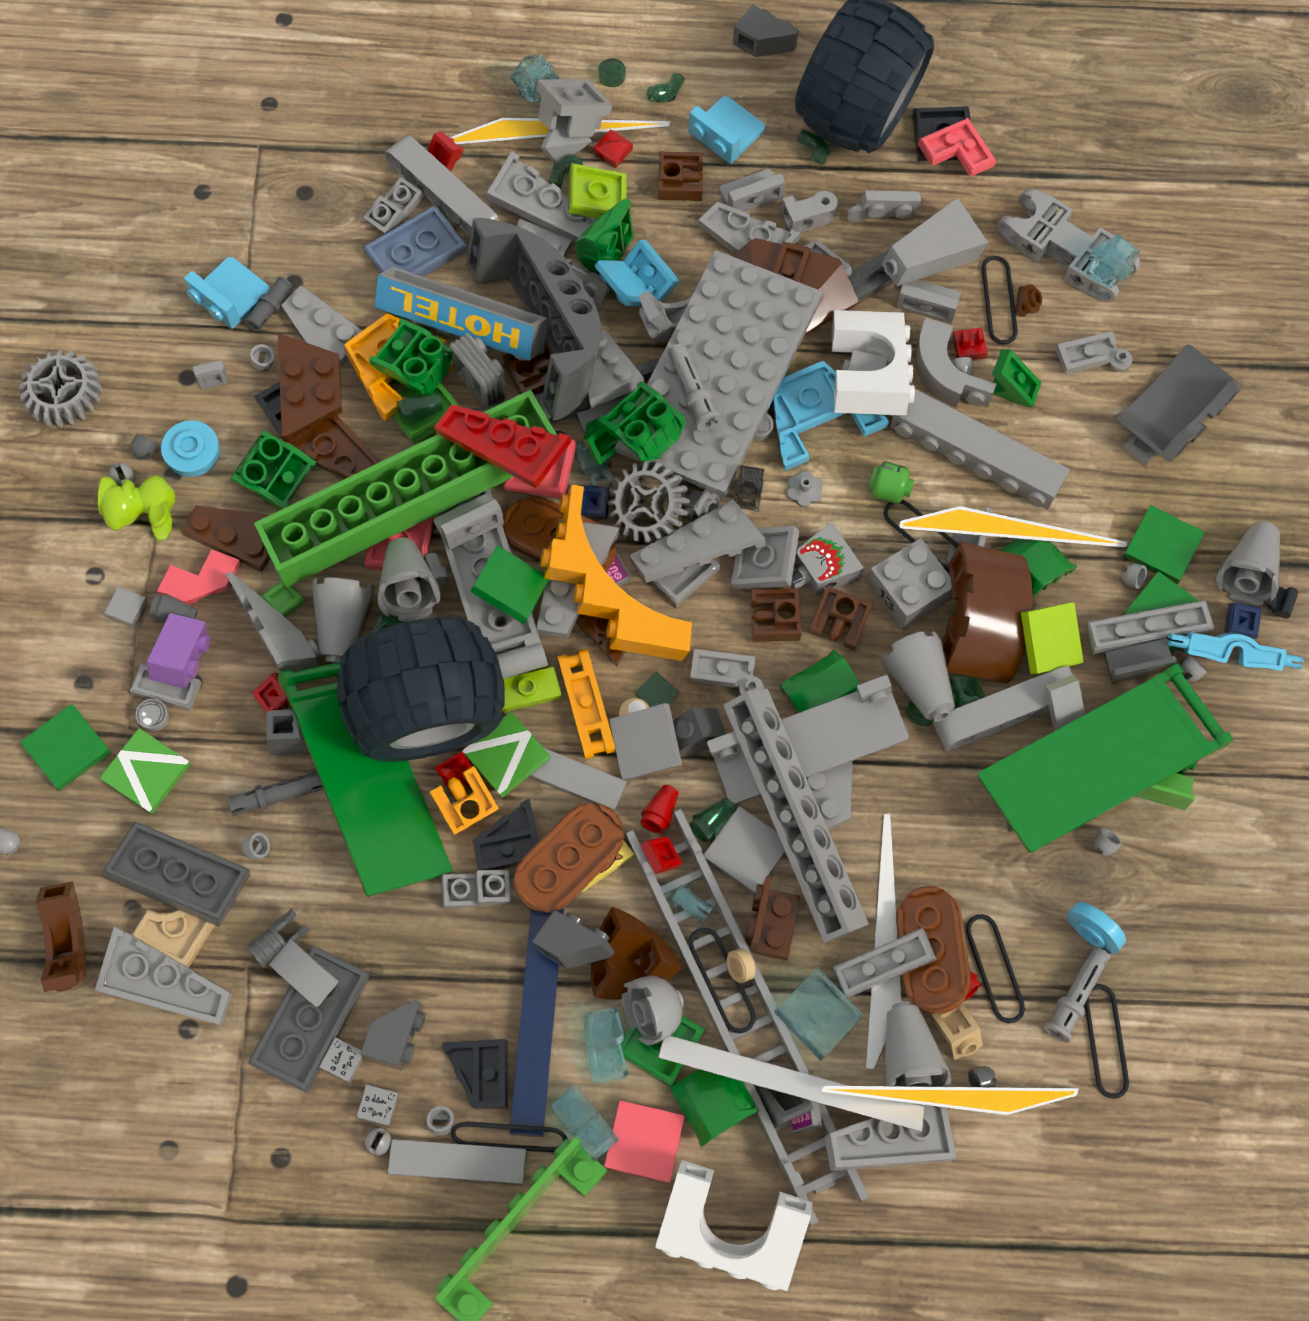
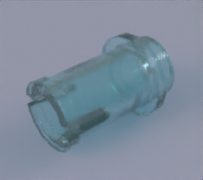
M681 885L671 898V901L675 903L674 907L676 909L678 906L699 920L700 923H703L707 916L699 911L697 907H700L709 914L714 906L690 891L692 887L688 886L686 888L684 885Z

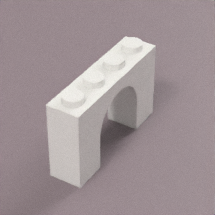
M834 310L831 329L832 352L852 353L853 350L888 357V366L879 370H836L834 413L907 415L908 403L914 402L915 387L914 385H909L913 379V365H908V362L910 363L911 345H906V343L909 342L910 325H905L904 313Z
M681 1160L655 1248L662 1250L664 1254L670 1257L678 1258L682 1256L694 1260L697 1265L704 1268L715 1267L727 1271L729 1275L737 1279L748 1278L758 1281L762 1286L771 1290L782 1289L788 1291L810 1221L813 1202L780 1192L767 1231L754 1242L743 1245L730 1244L716 1237L707 1226L704 1218V1204L714 1170Z

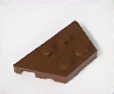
M278 334L282 438L284 442L292 440V435L307 427L310 430L320 425L323 420L331 419L343 412L340 358L338 353L283 334Z

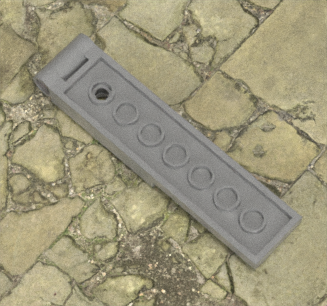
M488 489L454 507H451L435 515V518L484 494H488L490 499L494 500L491 490ZM502 525L449 550L442 538L468 621L480 626L483 637H487L498 657L503 679L548 666L532 614L522 624L470 592L497 545L511 553Z

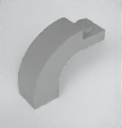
M646 291L638 296L643 306L639 309L642 321L651 338L669 342L691 298L677 303H662L651 292Z
M925 317L915 354L917 370L925 386L938 399L957 408L960 398L967 400L972 405L988 407L996 383L958 370L950 361L947 352V345L953 326Z

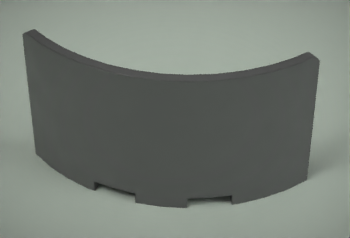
M1185 345L1161 375L1132 404L1117 413L1115 419L1167 461L1171 462L1183 453L1190 442L1193 443L1206 430L1207 427L1203 423L1208 418L1213 419L1216 414L1219 416L1243 388V385L1192 345Z

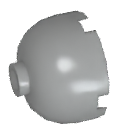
M651 975L625 983L624 987L628 988V992L622 994L623 1010L631 1030L638 1028L639 1032L643 1035L638 1037V1039L648 1046L673 1035L681 1023L682 1007L684 1005L683 997L679 990L675 989L665 979Z

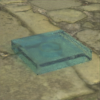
M818 967L774 1011L819 1060L825 1058L864 1015Z

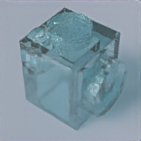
M1118 234L1110 241L1105 238L1097 245L1088 258L1093 262L1089 271L1098 281L1113 288L1119 280L1125 282L1132 274L1134 263L1140 251Z

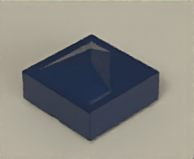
M580 485L584 487L581 515L587 518L607 519L609 508L607 502L610 500L611 495L610 488Z
M1235 602L1229 603L1224 633H1238L1252 639H1257L1262 609Z

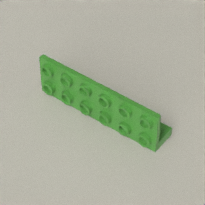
M575 1137L571 1142L565 1139L553 1153L555 1161L549 1168L543 1165L530 1180L532 1187L525 1195L519 1192L507 1206L509 1214L502 1222L496 1219L484 1232L483 1235L486 1240L478 1249L472 1246L459 1262L463 1266L456 1275L453 1276L449 1273L436 1287L435 1290L439 1294L435 1300L445 1307L457 1320L480 1321L493 1306V1303L469 1279L560 1175L586 1197L608 1172L603 1165L582 1148V1142L578 1137Z

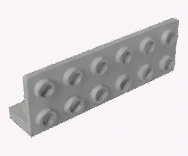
M887 674L857 685V692L781 719L806 778L909 739L893 697L892 686ZM733 731L707 741L730 803L735 805L761 795L735 732Z

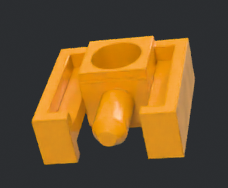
M475 766L462 772V775L473 791L470 794L466 793L460 780L456 778L448 780V787L456 802L450 803L441 785L429 791L431 798L453 835L499 809ZM466 800L473 801L477 806L475 816L470 819L463 817L460 811L462 803Z

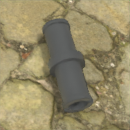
M278 277L268 292L258 298L257 306L245 319L246 325L252 330L260 332L272 314L278 313L280 304L289 292L293 290L292 284L287 279Z

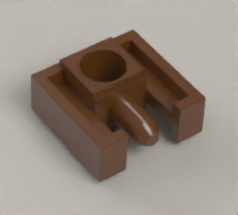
M659 151L658 200L702 201L703 182L700 181L703 180V174L701 173L703 172V153ZM683 168L698 169V171H683ZM683 182H696L698 185H685Z
M545 342L543 351L531 360H519L510 353L503 356L504 366L519 394L530 389L534 395L543 393L547 375L541 377V373L548 371L550 361L549 349ZM544 355H545V357H548V358H545V359H543V360H541V361H538V362H536V363H534V361H533V360H535V359H537V358H540V357H542V356H544ZM522 372H530V373H531L530 375H527V376H522V375H520V373H522Z
M827 586L809 633L821 637L826 621L829 618L833 620L828 633L829 639L836 641L840 638L844 626H850L844 647L855 651L873 603ZM840 604H848L853 612L849 615H842L837 611L836 607Z
M799 588L751 590V608H755L756 605H772V609H757L752 612V619L756 622L773 621V626L753 624V642L800 641L802 632ZM788 611L793 617L784 619L778 613Z

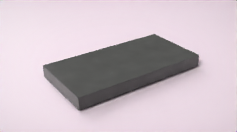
M135 821L102 871L103 878L220 927L250 877V869Z
M314 945L311 946L308 954L339 981L338 984L318 1007L314 1006L290 985L248 1061L249 1065L307 1094L321 1070L319 1067L335 1037L338 1038L371 977L369 972Z

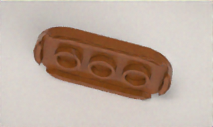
M531 496L529 499L524 500L520 499L511 504L503 518L504 533L510 546L518 552L540 562L543 548L548 549L552 539L556 537L559 518L563 519L564 513L559 512V504L540 496ZM581 515L582 522L599 524ZM615 541L609 550V555L604 565H602L605 572L612 566L616 557Z
M597 803L581 804L570 810L519 862L514 876V887L520 901L529 909L539 913H553L554 910L560 911L568 906L618 855L624 836L622 822L618 815L611 808Z
M923 886L911 891L906 896L907 899L904 900L903 904H900L896 913L898 938L923 928L937 960L902 974L903 984L907 996L920 1010L930 1014H944L956 1009L965 1000L970 989L971 979L963 919L959 904L948 892L936 886Z

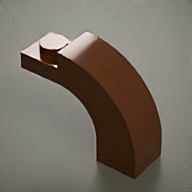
M73 881L41 887L36 900L46 945V961L41 984L44 992L53 990L62 992L71 989L73 986H78L80 981H85L86 947L82 916Z

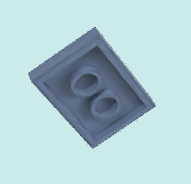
M436 205L363 247L364 253L379 273L391 267H396L423 277L468 251L465 242Z

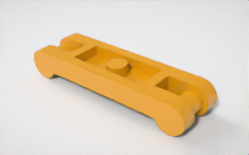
M579 650L578 654L568 657L566 654L557 656L585 760L594 758V754L606 752V754L616 752L588 650ZM582 667L583 671L572 674L571 668ZM600 732L602 739L591 742L589 734Z

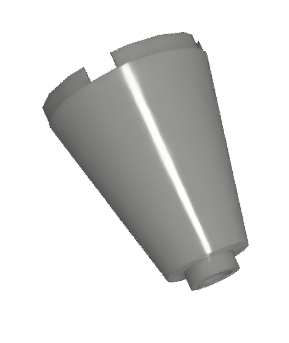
M1266 521L1253 523L1221 565L1216 582L1221 592L1224 588L1230 593L1228 598L1244 605L1253 606L1263 605L1264 601L1270 598L1271 601L1275 599L1279 590L1280 573L1279 529Z
M397 538L392 540L386 548L377 600L379 608L386 616L389 617V614L397 616L398 621L404 622L422 619L431 614L434 605L440 601V589L416 543L409 538Z
M324 577L323 584H320L318 578L312 580L319 655L325 657L326 663L340 662V657L357 641L374 594L375 587L367 583V589L359 587L360 581Z
M917 632L896 641L891 645L893 651L888 656L886 652L882 655L884 668L926 719L934 720L935 722L947 719L951 715L955 704L942 642L936 632H932V636H926L924 632Z
M910 1002L894 1004L892 1009L887 1012L884 1086L936 1087L940 1085V1087H948L951 1084V1073L919 1007L912 1005Z

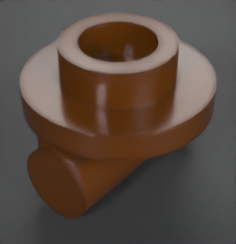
M1029 284L1019 287L1015 312L1017 316L1024 317L1028 313L1033 314L1039 311L1042 304V295L1034 285Z

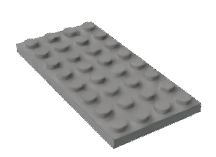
M715 250L647 383L648 386L659 392L676 410L682 413L686 421L679 440L658 459L649 460L653 466L656 462H661L664 465V469L667 467L674 469L673 476L680 475L682 480L723 497L726 496L823 298L822 291ZM684 343L704 389L710 391L713 396L712 404L716 412H719L722 417L721 423L715 428L699 431L695 425L697 421L695 415L686 404L687 393L668 354L669 348L675 344ZM618 440L615 446L617 453L644 463L624 443Z

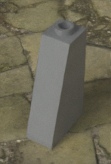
M956 199L892 245L882 262V266L894 284L899 286L977 261L986 248L988 241L960 200Z

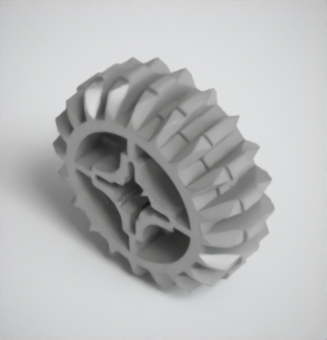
M59 349L54 356L47 351V358L43 360L36 356L37 364H27L29 373L21 374L23 383L18 384L21 392L20 400L25 405L28 414L33 415L39 423L44 421L49 427L56 422L57 426L62 428L66 421L74 426V419L78 417L85 421L86 416L84 413L86 411L94 413L92 404L100 403L98 394L102 393L101 378L98 372H96L93 363L88 362L82 354L77 356L72 350L65 355L64 351ZM67 373H71V374L78 375V376H80L82 379H75V377H68V376H67ZM39 398L53 400L54 404L45 403L39 400Z
M644 461L643 467L639 463H633V472L626 468L623 469L622 472L625 479L616 477L614 481L619 485L618 489L611 488L609 490L611 494L616 495L615 500L607 502L608 505L616 507V510H613L609 515L612 518H619L615 526L619 527V529L624 528L623 535L627 537L633 535L634 541L641 542L644 538L646 543H652L654 537L657 540L665 537L664 532L668 535L673 534L674 529L672 525L678 527L683 525L678 516H687L688 511L681 509L682 504H688L690 501L688 498L681 497V494L685 493L688 489L686 486H678L682 477L680 475L673 476L674 469L672 467L664 469V465L661 462H656L653 466L651 461ZM655 477L663 484L660 487L655 486L649 490L640 481ZM632 491L634 495L633 504L629 507V496ZM647 496L653 498V501H649L652 503L651 508L645 507ZM669 496V505L665 513L663 502ZM648 514L657 523L652 526L643 527L635 519Z

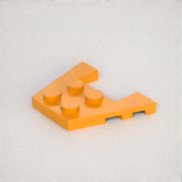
M389 313L344 344L345 354L384 421L405 407V399L388 385L393 378L376 370L369 362V359L377 355L399 327L398 322L401 319ZM438 337V338H440V339L442 340V342H443L444 344H446V340H445V339H443V338H441V337ZM453 360L448 371L449 373L455 369Z

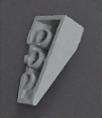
M227 573L226 576L279 672L284 670L295 672L318 667L319 664L316 657L320 655L313 639L306 641L302 632L234 573Z

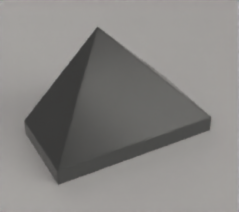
M754 1084L774 1128L813 1110V1105L808 1099Z

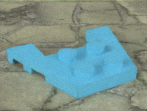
M824 361L784 377L772 400L784 471L809 461V454L798 436L799 433L846 414L834 413L836 372ZM850 413L863 437L888 427L889 421L884 415Z

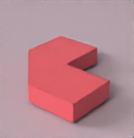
M211 549L199 575L170 565L157 592L161 595L167 593L190 605L198 602V599L213 593L219 594L227 591L230 587V582L226 574L232 572L236 575L241 565L240 560Z

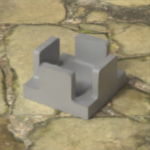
M588 79L538 80L536 91L541 95L538 118L549 130H555L558 115L570 116L566 132L568 136L591 137L594 135L595 129H600L602 116L611 114L612 104Z

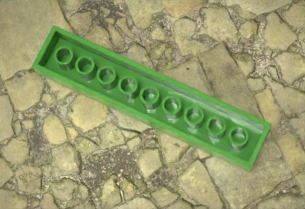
M531 389L483 412L489 414L491 418L502 421L506 418L516 421L517 425L528 428L536 426L545 429L547 433L557 435ZM437 434L255 522L254 525L287 588L514 476Z

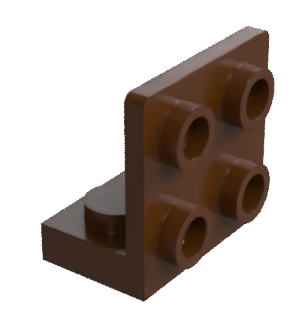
M766 876L764 885L757 884L751 911H756L757 916L751 915L745 942L751 943V953L787 961L800 896L771 890L772 877Z

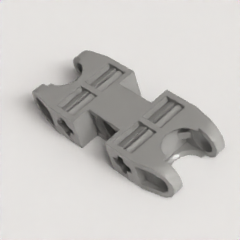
M1026 189L1019 197L1021 206L1026 210V214L1030 218L1022 219L1019 217L1003 216L997 224L1000 235L1014 249L1036 263L1044 254H1047L1068 268L1063 279L1084 294L1100 301L1111 302L1119 294V289L1111 280L1112 277L1108 272L1115 271L1118 273L1134 274L1140 267L1139 257L1122 240L1101 227L1093 236H1090L1069 222L1073 209L1054 197L1035 189Z

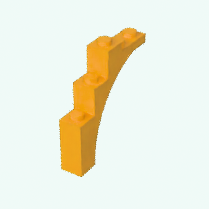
M572 484L567 495L562 494L559 512L564 514L563 522H559L557 526L556 539H552L548 549L543 548L540 567H545L544 579L576 584L573 602L578 603L577 614L609 619L606 637L611 638L610 649L682 661L690 651L692 622L671 618L642 605L611 579L597 560L584 531L581 519L584 487Z

